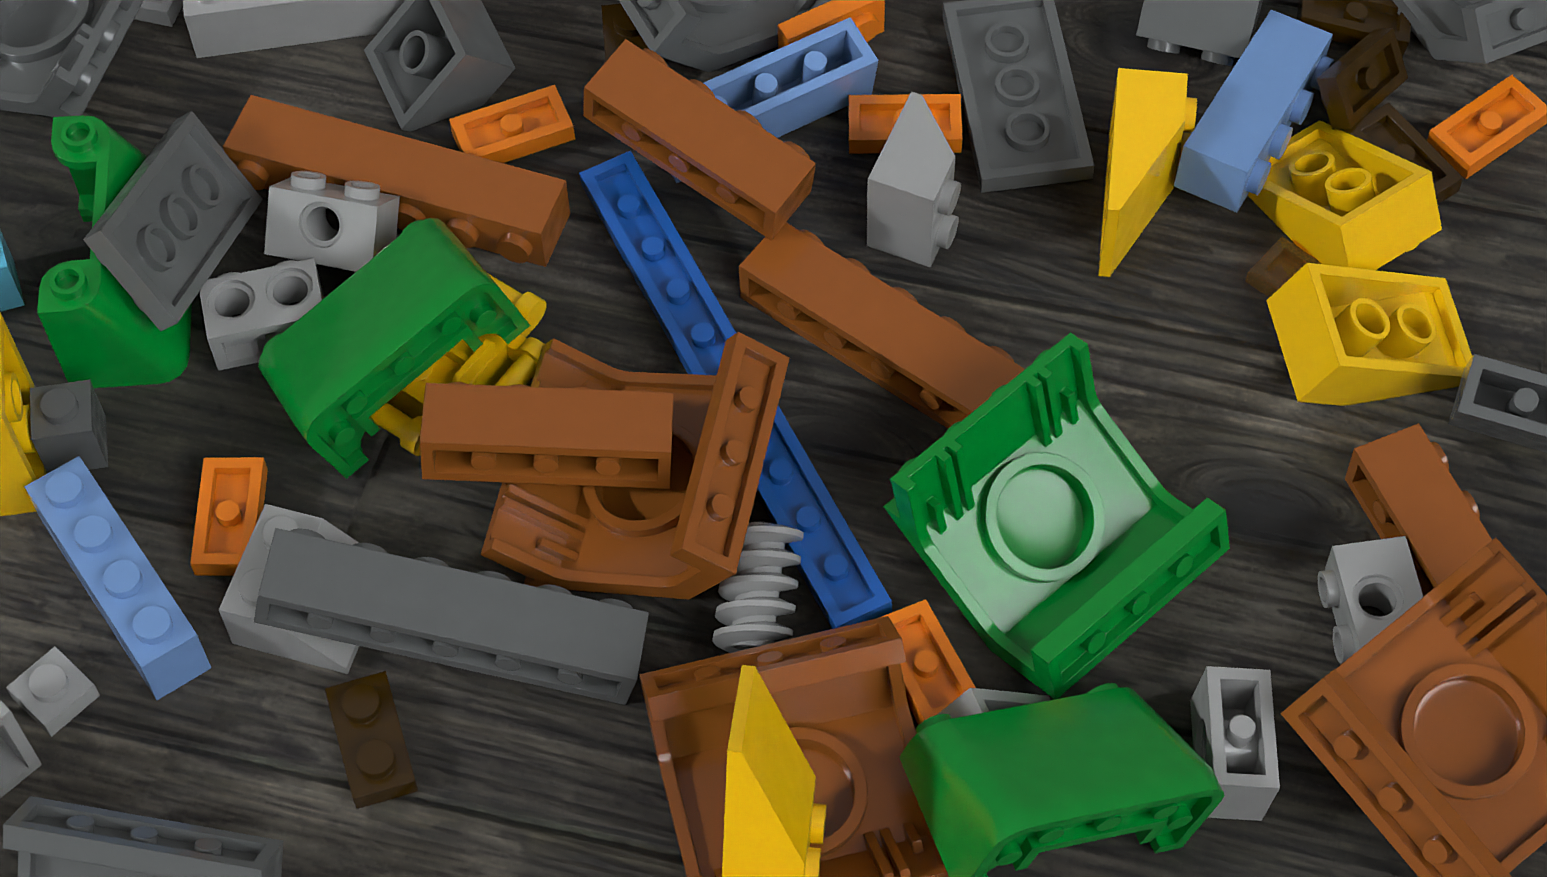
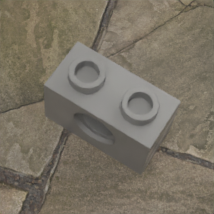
M312 171L292 172L290 178L269 186L264 254L298 261L314 258L316 264L356 272L396 239L400 196L380 193V185L372 182L348 181L345 183V186L326 183V175ZM326 208L331 209L337 215L340 224L339 231L334 230L329 225L326 219Z
M1406 536L1332 546L1325 570L1318 573V591L1321 603L1324 608L1332 607L1337 625L1333 628V646L1336 658L1340 664L1345 662L1423 598ZM1372 606L1378 608L1385 616L1370 615L1361 607Z
M1206 666L1190 700L1193 750L1213 769L1225 795L1208 818L1262 821L1280 789L1271 671Z

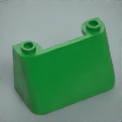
M94 116L53 117L51 136L53 152L58 161L69 168L79 193L78 210L83 222L92 221L93 228L147 156L105 122ZM91 248L90 259L59 263L49 269L42 277L39 286L37 314L68 383L91 380L94 388L162 384L179 377L187 368L190 358L192 303L177 324L160 332L149 317L137 307L133 298L107 267L99 262Z
M438 218L421 219L410 223L398 238L283 333L271 338L263 348L258 367L307 443L347 479L369 461L361 448V439L365 431L372 437L380 430V427L371 417L372 414L461 340H464L473 351L483 344L478 337L485 334H497L509 344L531 325L443 221Z
M1115 683L1100 685L1087 694L952 718L950 714L932 716L916 727V735L909 741L899 756L949 877H988L987 872L996 866L1011 863L1015 871L1027 869L1040 852L1134 832L1140 844L1150 842L1155 854L1179 849L1185 845L1225 796L1213 769L1133 689L1128 687L1119 688Z

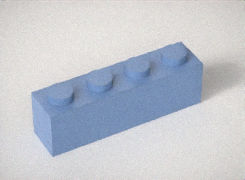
M1270 10L1184 144L1174 187L1236 213L1249 192L1258 195L1271 169V163L1268 162L1269 159L1273 157L1279 160L1282 157L1292 135L1293 128L1290 127L1291 123L1302 124L1314 97V93L1311 92L1312 89L1320 90L1316 78L1334 64V59L1327 57L1333 34Z
M849 17L704 82V84L713 92L715 98L735 111L743 110L750 113L760 122L764 130L778 138L848 106V95H872L879 60L852 18ZM672 175L676 183L681 182V180Z
M80 456L24 486L42 523L156 700L211 669L198 635Z

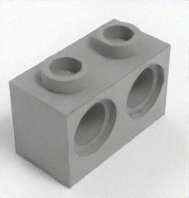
M314 258L301 261H283L272 267L243 273L229 272L206 281L199 292L207 340L218 371L258 363L264 346L271 338L283 333L324 299L323 288ZM294 302H300V303L295 304V305H289V304L294 303Z

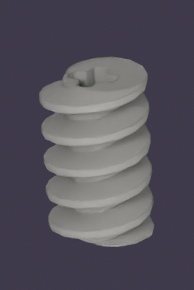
M751 522L748 524L737 572L735 575L719 583L718 593L722 598L730 602H725L716 608L715 618L720 623L726 625V627H721L713 633L712 642L717 647L733 653L771 644L775 640L791 638L793 636V630L776 623L777 616L792 614L796 609V605L780 599L779 592L798 588V581L782 574V568L799 565L801 563V556L785 550L784 547L785 543L802 541L804 532L779 524Z

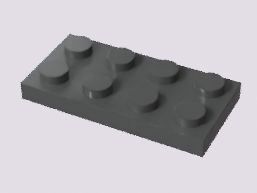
M963 0L943 3V21L959 94H961V104L981 193L1093 179L1094 162L1054 0Z
M190 111L173 122L83 240L95 253L99 262L107 267L133 298L137 307L149 317L161 332L179 322L263 199L201 121Z

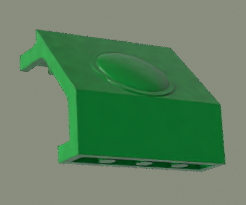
M1071 332L1051 349L1040 353L1030 366L1008 384L997 388L987 401L966 418L954 423L944 436L918 457L907 461L899 472L890 479L894 498L883 506L989 650L1053 699H1058L1230 549L1226 510L1208 497L1196 508L1192 509L1170 494L1160 484L1101 405L1095 391L1088 343Z

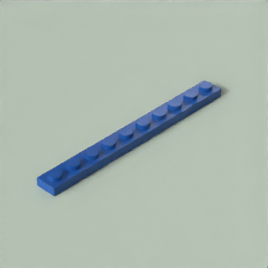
M631 150L580 172L581 185L687 373L717 375L725 342L736 331ZM778 406L756 492L759 501L772 524L789 526L804 532L802 541L785 543V547L788 551L801 556V563L796 566L832 629L877 619L891 613L892 600Z

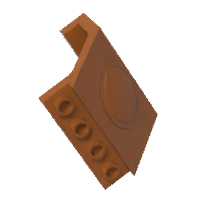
M737 332L725 342L717 375L628 372L613 368L553 338L542 347L531 387L569 389L587 387L593 390L618 391L645 389L653 392L674 393L670 489L502 482L481 556L525 575L524 584L530 586L556 585L567 590L688 600L735 575L790 358Z
M1494 538L1421 600L1281 713L1418 877H1512L1509 873L1547 841V595L1501 542Z
M889 616L639 674L658 765L686 877H722L727 749L742 665L756 667L816 776L814 803L826 804L823 844L810 843L812 848H821L819 877H949L899 758L909 741L916 735L907 702L901 663L906 662L903 642Z

